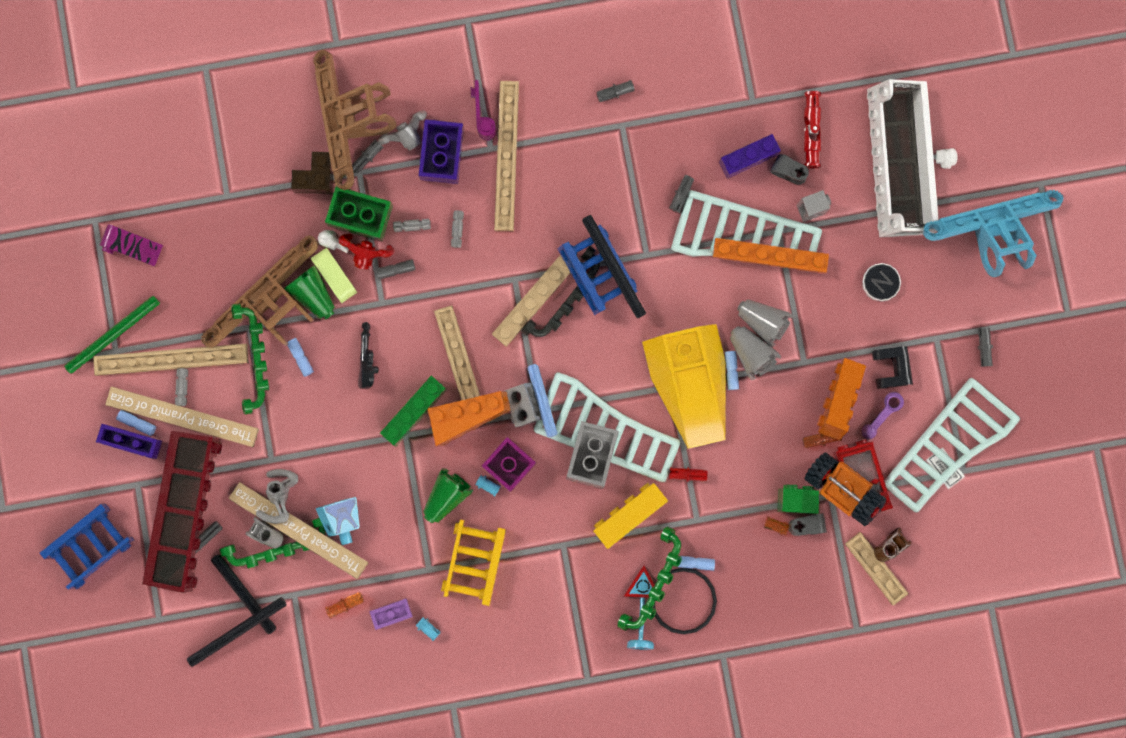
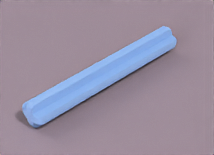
M533 364L528 366V372L546 436L554 437L557 435V430L538 365Z

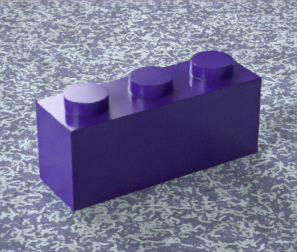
M771 134L721 157L719 164L726 178L729 179L778 156L781 150L774 135Z
M101 424L96 439L97 443L152 459H157L162 445V440L106 424Z

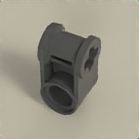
M778 154L770 170L775 176L796 185L803 184L809 174L808 168L805 165L794 161L784 154ZM799 171L802 172L800 178L796 177Z
M824 513L791 520L788 524L789 532L794 536L827 533ZM797 523L798 525H802V528L799 529V531L798 529L794 528V526L797 525Z

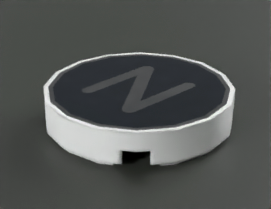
M884 263L875 264L868 268L863 275V290L872 300L888 301L900 290V275L891 265Z

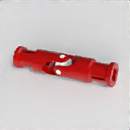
M806 91L804 92L806 97V108H804V152L806 153V163L804 165L808 169L821 168L819 163V152H821V127L819 126L821 108L819 107V97L821 92ZM817 135L815 141L811 140L809 136Z

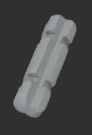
M456 210L453 212V239H451V247L461 248L462 240L460 238H462L463 211Z
M430 219L393 222L395 232H402V230L416 231L421 228L428 230L431 228Z
M179 368L176 371L178 379H176L175 395L177 397H175V405L186 406L187 398H185V395H187L188 380H186V377H188V369Z

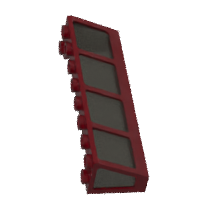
M171 431L142 582L143 585L181 593L191 592L193 588H196L198 578L195 577L192 569L195 570L197 558H195L196 550H199L201 539L198 537L199 531H202L204 527L202 515L208 505V500L205 499L207 492L211 489L209 478L210 473H213L215 468L213 457L221 454V439Z

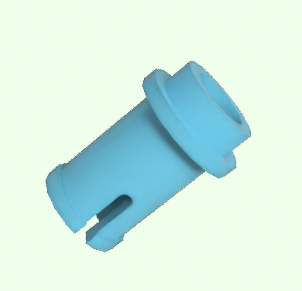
M480 475L475 484L478 486V489L482 488L496 496L501 486L487 479L486 475Z
M422 617L416 624L417 630H421L434 641L441 631L435 628L428 621V618Z

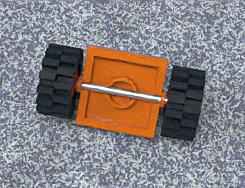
M824 452L823 455L821 454L805 474L804 479L816 489L822 487L819 492L822 496L849 517L852 516L863 526L872 522L873 518L877 516L886 503L885 497L876 490L871 489L873 484L843 461L838 462L828 453Z

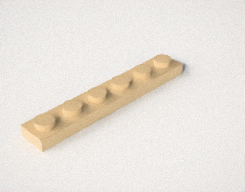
M561 255L492 333L504 346L507 347L570 274Z

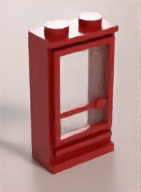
M867 439L855 442L856 446L849 448L848 444L837 447L838 451L833 452L835 460L838 462L843 461L873 484L871 489L876 490L886 498V503L880 512L893 509L873 441L867 442Z

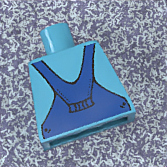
M356 497L316 508L329 537L339 535L341 545L353 542L350 531L360 527Z

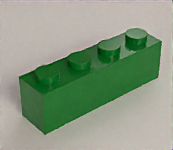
M431 375L380 434L393 446L397 447L428 412V408H431L447 389Z

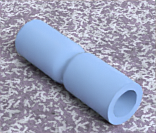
M297 338L288 341L289 344L287 346L296 359V363L303 376L306 377L312 374L314 370L304 355V351Z
M736 351L725 352L728 390H738Z
M120 410L116 417V420L134 427L136 430L152 436L156 430L155 425L138 419L124 410Z
M681 556L682 561L678 566L714 571L715 559Z

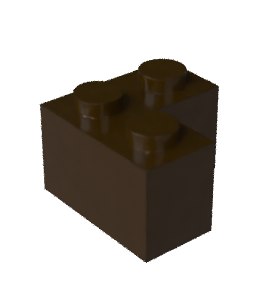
M312 152L311 170H292L291 189L294 193H333V172L329 152Z

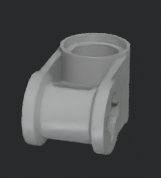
M254 517L252 527L245 534L264 545L278 548L283 541L282 533L263 520Z

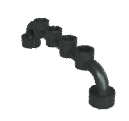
M589 246L581 258L584 261L596 256L594 254L596 250ZM600 262L592 266L587 273L589 279L596 278L595 275L600 268ZM578 285L543 329H536L535 326L537 324L530 320L521 332L526 336L531 334L535 337H543L549 334L551 330L556 331L562 324L559 321L562 316H568L574 309L571 306L574 301L577 300L579 302L583 298Z

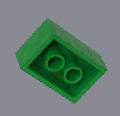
M336 186L325 223L329 227L382 242L393 205L391 201L349 189L342 190Z

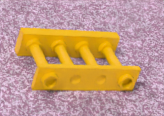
M460 520L459 523L455 524L453 534L457 536L447 580H443L441 591L444 592L445 597L449 596V591L476 596L482 600V605L490 606L506 529L498 528L497 531L489 532L465 527V520ZM466 534L489 539L495 543L494 549L485 551L461 546V536ZM461 553L485 558L491 562L489 569L480 570L457 565V554ZM457 572L483 578L486 581V586L480 590L452 584L453 573Z

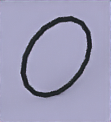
M678 568L671 570L670 573L682 571L695 573L705 580L711 589L713 598L712 609L708 618L694 629L685 631L673 629L665 624L656 612L655 618L661 626L670 632L684 635L697 632L708 625L715 614L717 598L713 585L705 575L694 569Z

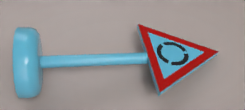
M645 566L642 567L623 596L640 598V610L645 605V598H649L651 588L655 586ZM644 625L639 628L638 640H629L627 642L628 649L654 650V643L652 641L643 640Z

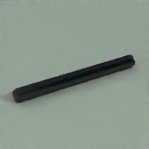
M591 215L586 216L582 219L585 228L637 319L641 318L646 314L642 304Z
M282 597L278 598L189 656L187 662L191 667L197 665L286 607V601Z

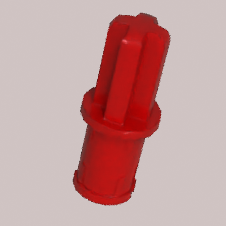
M670 467L669 479L687 480L686 482L688 480L707 481V470L689 469V467L687 469Z

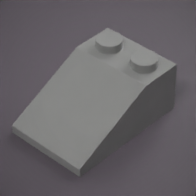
M581 421L566 480L603 489L619 431Z

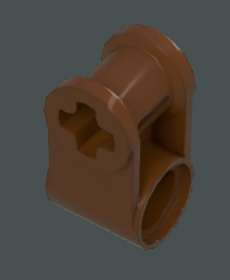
M900 527L891 532L875 548L874 555L878 561L886 562L891 560L912 544L902 534Z

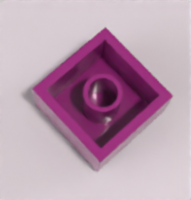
M507 437L483 463L482 467L512 492L536 465V462Z

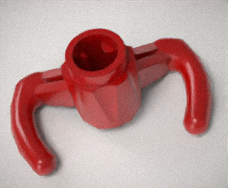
M350 233L343 234L338 238L341 246L347 247L355 254L353 259L355 262L354 266L359 269H369L374 258H388L394 254V248L391 245H387L386 250H375V247L372 246L373 243L369 241H361V243L356 245L350 241L353 238Z

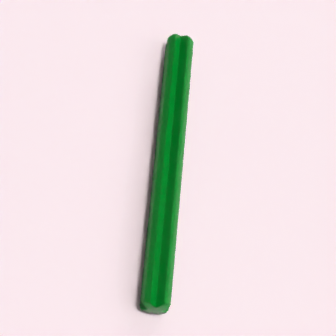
M151 296L65 364V369L71 374L74 373L93 356L160 304L159 300L155 296Z

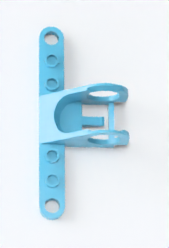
M1049 190L940 218L937 221L927 222L923 229V235L928 240L936 241L975 230L982 264L991 277H998L1002 274L1005 267L1002 256L1013 253L1018 263L1024 269H1028L1033 266L1037 255L1032 249L1034 243L1019 218L1057 209L1061 206L1064 197L1063 194L1061 195V192ZM1049 197H1053L1057 201L1052 202V200L1050 201ZM929 229H935L937 230V233L932 234V232L930 233ZM1001 235L1007 244V248L1001 249L994 237ZM1021 239L1024 243L1018 244V240ZM988 247L993 250L996 257L995 270L988 261ZM1027 250L1028 256L1026 261L1021 258L1019 252Z

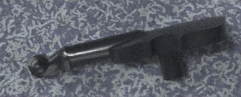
M363 322L358 387L367 390L373 386L374 374L378 373L379 368L372 366L374 354L372 350L368 349L370 324Z

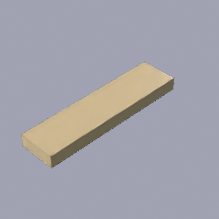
M861 532L845 543L846 547L893 606L908 595V592L887 565L876 559L873 547Z

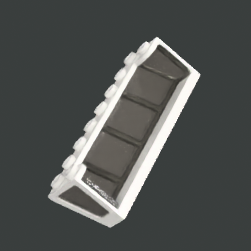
M889 79L867 89L879 237L923 235V229L927 222L939 220L927 82ZM929 229L930 233L937 232L935 229Z

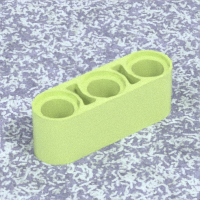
M327 248L311 258L341 303L357 293Z

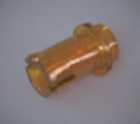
M768 516L764 528L780 533L779 535L782 536V534H787L790 525L786 524L787 521L781 522Z

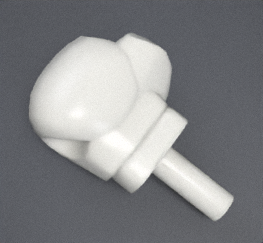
M954 148L936 150V155H933V159H936V164H940L942 168L950 169L951 166L957 163L958 154Z
M324 230L319 233L318 242L320 245L332 250L338 248L345 253L349 251L348 248L339 244L336 232Z

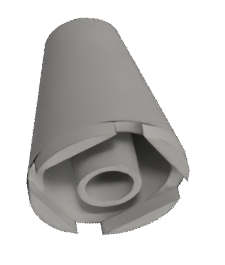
M750 299L742 301L737 308L739 311L738 316L771 347L776 345L773 343L776 339L780 340L790 324L788 318L793 317V314Z
M738 326L732 330L730 340L751 380H755V375L758 373L762 376L777 363L775 359L781 358V355L746 327Z

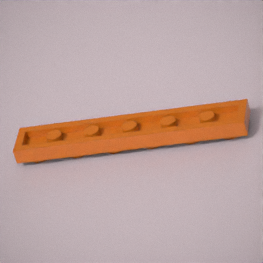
M715 238L712 258L826 274L829 254Z

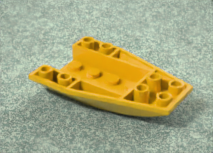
M717 325L698 326L643 341L642 345L651 380L687 448L690 449L726 440V361Z

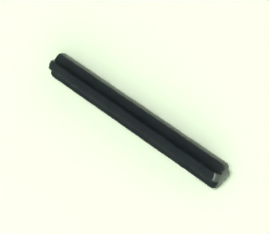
M221 555L214 556L211 562L251 614L254 615L262 609ZM270 618L259 623L268 635L277 629Z

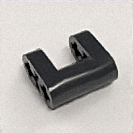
M908 346L872 351L873 361L892 359L895 376L876 379L877 389L913 384Z

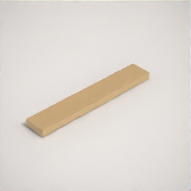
M453 306L435 310L434 313L461 400L480 396Z

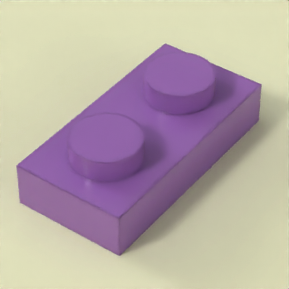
M407 598L369 611L375 630L413 617Z

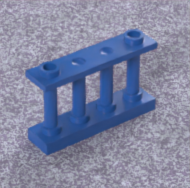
M601 224L598 225V228L600 229L608 246L610 247L617 262L623 270L631 287L633 288L635 293L638 292L636 289V282L633 278H630L629 274L627 273L624 265L622 264L619 256L617 255L614 247L612 246L609 240V234L605 228H602ZM591 237L574 246L570 245L568 241L557 249L595 316L606 309V302L621 295L622 292L617 287L600 296L595 290L597 285L613 276L609 270L594 279H589L586 269L603 261L601 254L583 263L576 256L577 252L594 244Z
M100 504L40 552L44 559H55L72 582L66 586L68 590L74 588L77 590L86 583L84 581L117 553L120 551L123 553L132 546L130 543L134 541L133 537L124 539L107 518L108 515L106 513L111 510L107 504ZM96 521L98 523L101 522L118 545L112 550L108 551L92 531L91 525ZM81 533L88 537L103 556L94 564L76 542V537ZM65 546L70 547L87 568L81 575L78 576L61 555V549Z

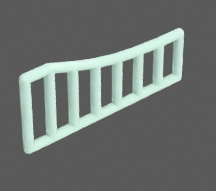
M690 190L688 193L689 197L684 202L671 246L672 251L691 257L713 256L715 238H722L730 210L741 212L733 237L735 241L741 240L748 215L759 218L752 243L756 244L760 243L767 220L777 223L771 246H779L784 226L795 229L790 245L791 249H798L800 238L804 231L814 234L809 251L817 252L822 229ZM693 199L704 201V205L691 248L681 246L680 242ZM711 205L723 207L711 248L698 249Z
M560 372L555 374L547 394L550 407L561 381L570 384L571 388L556 423L557 435L548 438L574 448L581 421L586 422L594 402L603 409L597 425L605 427L609 414L619 420L616 428L619 432L611 463L660 482L666 481L680 446V440L625 416L595 395L578 379ZM580 390L587 396L573 435L569 438L561 435V431L576 393ZM542 420L537 421L534 432L547 437ZM628 425L636 429L625 459L614 456L624 428ZM644 433L653 437V441L642 467L632 463ZM663 441L670 444L671 448L661 473L650 470L659 444Z
M969 378L884 480L887 490L912 511L919 512L931 496L954 472L972 457L1006 437L1020 421V417L974 378ZM971 388H974L1010 418V421L1004 428L965 396ZM961 402L996 431L997 434L986 439L955 413L953 409ZM947 417L951 418L980 444L970 450L941 424ZM937 431L964 455L954 461L933 444L929 438ZM923 445L949 466L942 474L938 473L917 455ZM911 460L935 479V482L929 488L925 487L904 469ZM898 475L902 476L923 494L916 503L892 484Z

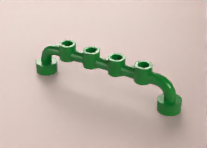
M239 303L231 304L233 320L242 319V315H246L249 318V331L252 341L251 349L254 359L253 367L256 377L255 386L258 396L254 402H251V399L242 400L243 414L247 415L252 414L254 409L259 408L263 404L265 391L269 390L268 379H263V372H267L266 360L261 361V353H265L264 342H259V334H263L262 323H257V318L251 309L241 307Z
M320 518L312 520L314 528L318 527L319 532L325 535L326 531ZM291 542L241 559L233 556V553L236 552L234 544L220 548L219 551L221 557L225 556L230 564L237 567L247 565V569L258 566V561L265 559L266 563L277 560V555L284 553V557L296 554V549L302 548L303 551L309 549L298 542Z
M666 526L661 533L660 539L668 544L672 541L674 547L666 557L664 568L658 573V580L655 586L651 588L646 604L640 610V617L637 621L633 622V618L624 613L618 620V628L624 631L638 629L644 625L647 618L650 620L654 618L656 609L653 606L656 601L661 602L665 595V592L661 589L664 583L669 585L672 582L673 574L670 571L673 566L678 567L682 561V557L679 556L681 541L675 535V529Z

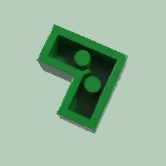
M783 485V488L778 489L777 512L819 514V490H814L813 486H803V489H798V485Z

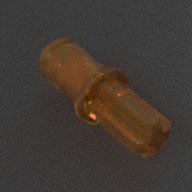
M821 433L803 437L805 448L818 445L826 446L827 443L842 441V438L838 440Z
M360 592L345 599L341 598L339 602L325 607V610L328 611L326 613L330 619L343 612L347 613L349 609L362 604L364 598Z

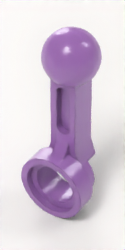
M890 392L885 396V407L870 424L863 426L861 433L864 438L873 439L877 434V429L887 417L903 407L904 400L901 394ZM892 397H897L900 400L897 407L889 405V400Z

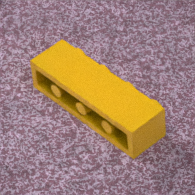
M646 483L639 489L641 491L640 494L636 497L632 494L624 501L625 506L621 509L617 506L609 513L611 517L606 521L602 518L594 525L596 529L593 532L607 549L668 502L655 483L651 485Z

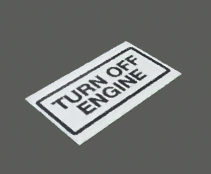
M935 454L926 460L940 474L949 467ZM958 469L944 484L949 489L965 476Z

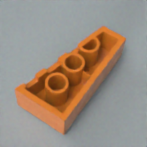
M844 358L840 363L837 362L834 373H836L835 380H831L828 388L831 393L829 398H825L822 407L825 408L823 415L819 416L817 426H819L818 433L840 440L848 432L850 427L848 423L854 412L850 408H853L857 401L858 393H856V390H859L861 387L866 365Z
M494 392L428 408L435 446H444L471 430L511 411L507 392Z

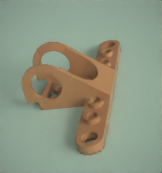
M322 49L317 51L313 62L316 70L315 75L332 172H334L335 185L342 190H348L354 184V173L347 139L389 133L395 129L396 120L386 113L380 116L376 114L375 103L391 95L390 89L380 82L372 86L366 83L339 95L333 56L330 52ZM325 56L326 61L321 64V59ZM372 91H381L383 94L373 98ZM363 93H365V94H366V99H363V98H361L360 96H361ZM368 109L369 116L356 122L355 115ZM375 122L388 123L386 127L371 130L366 128V126ZM347 176L346 183L342 184V178Z
M310 235L302 238L303 240H300L296 247L290 249L234 303H240L241 307L251 309L262 324L285 346L289 343L276 331L274 326L294 306L310 322L314 320L280 285L317 250L318 241ZM284 295L288 301L279 308L275 301ZM230 307L214 322V325L208 331H205L206 333H203L201 342L208 348L215 347L247 316L242 315V319L233 320ZM270 307L275 314L267 321L263 313Z

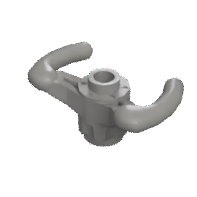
M424 110L419 111L413 115L408 124L404 122L396 127L397 132L383 134L378 139L379 144L384 145L389 143V141L401 142L404 148L412 150L421 143L417 128L419 121L426 118L427 112Z
M275 469L268 471L266 476L268 478L276 476L287 477V479L281 482L275 480L267 484L266 494L270 502L275 504L279 515L270 516L258 510L256 516L265 522L279 524L285 523L289 519V513L285 508L286 499L288 498L289 489L298 483V475L289 470Z

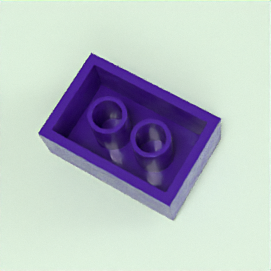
M425 120L418 175L420 180L458 184L464 134L463 123Z

